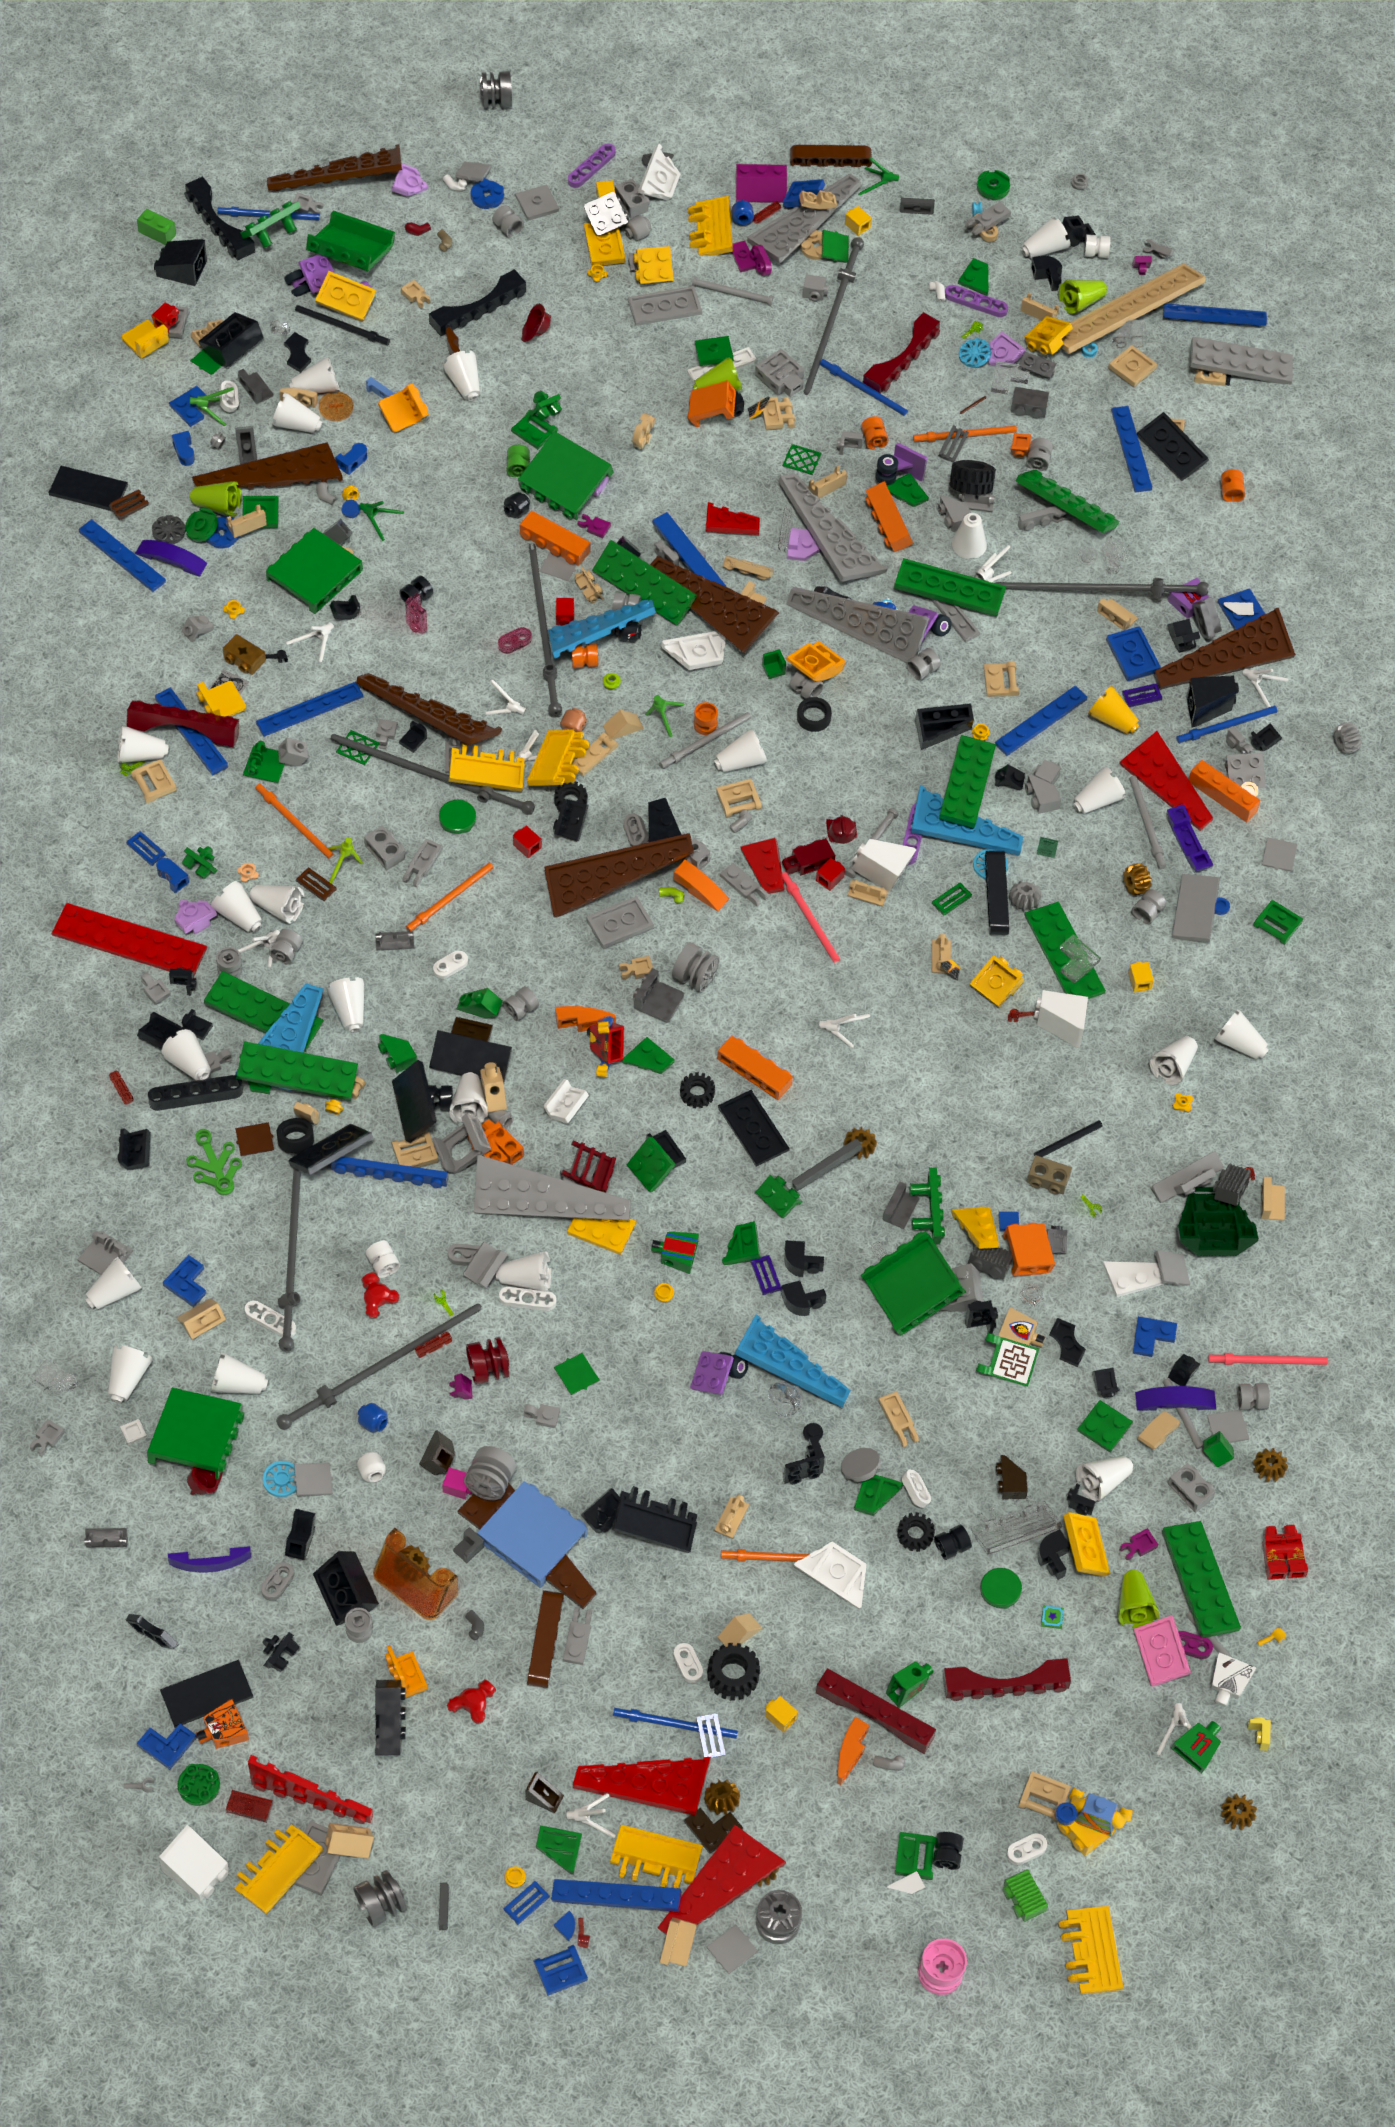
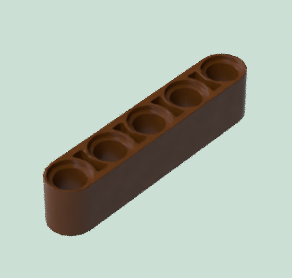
M793 145L790 148V164L792 166L870 167L872 165V162L869 160L872 157V150L869 146Z
M543 1590L527 1685L548 1688L549 1686L548 1681L552 1669L551 1664L554 1657L555 1640H557L558 1623L561 1617L564 1593Z

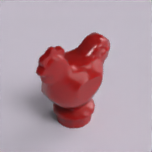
M374 1272L363 1276L361 1279L364 1288H367L364 1293L366 1315H369V1318H377L380 1315L378 1308L386 1303H397L400 1298L399 1293L396 1290H390L385 1284L379 1283L380 1278Z
M484 1679L478 1683L477 1689H464L459 1696L449 1699V1703H447L448 1710L455 1713L458 1709H464L470 1713L474 1723H482L486 1716L484 1712L487 1705L486 1698L493 1697L496 1688L488 1680Z

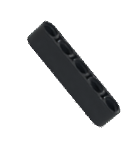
M985 851L989 935H1009L1005 851Z
M229 1075L154 1087L148 1092L149 1106L155 1111L236 1099L243 1094L242 1080L236 1079L237 1075Z

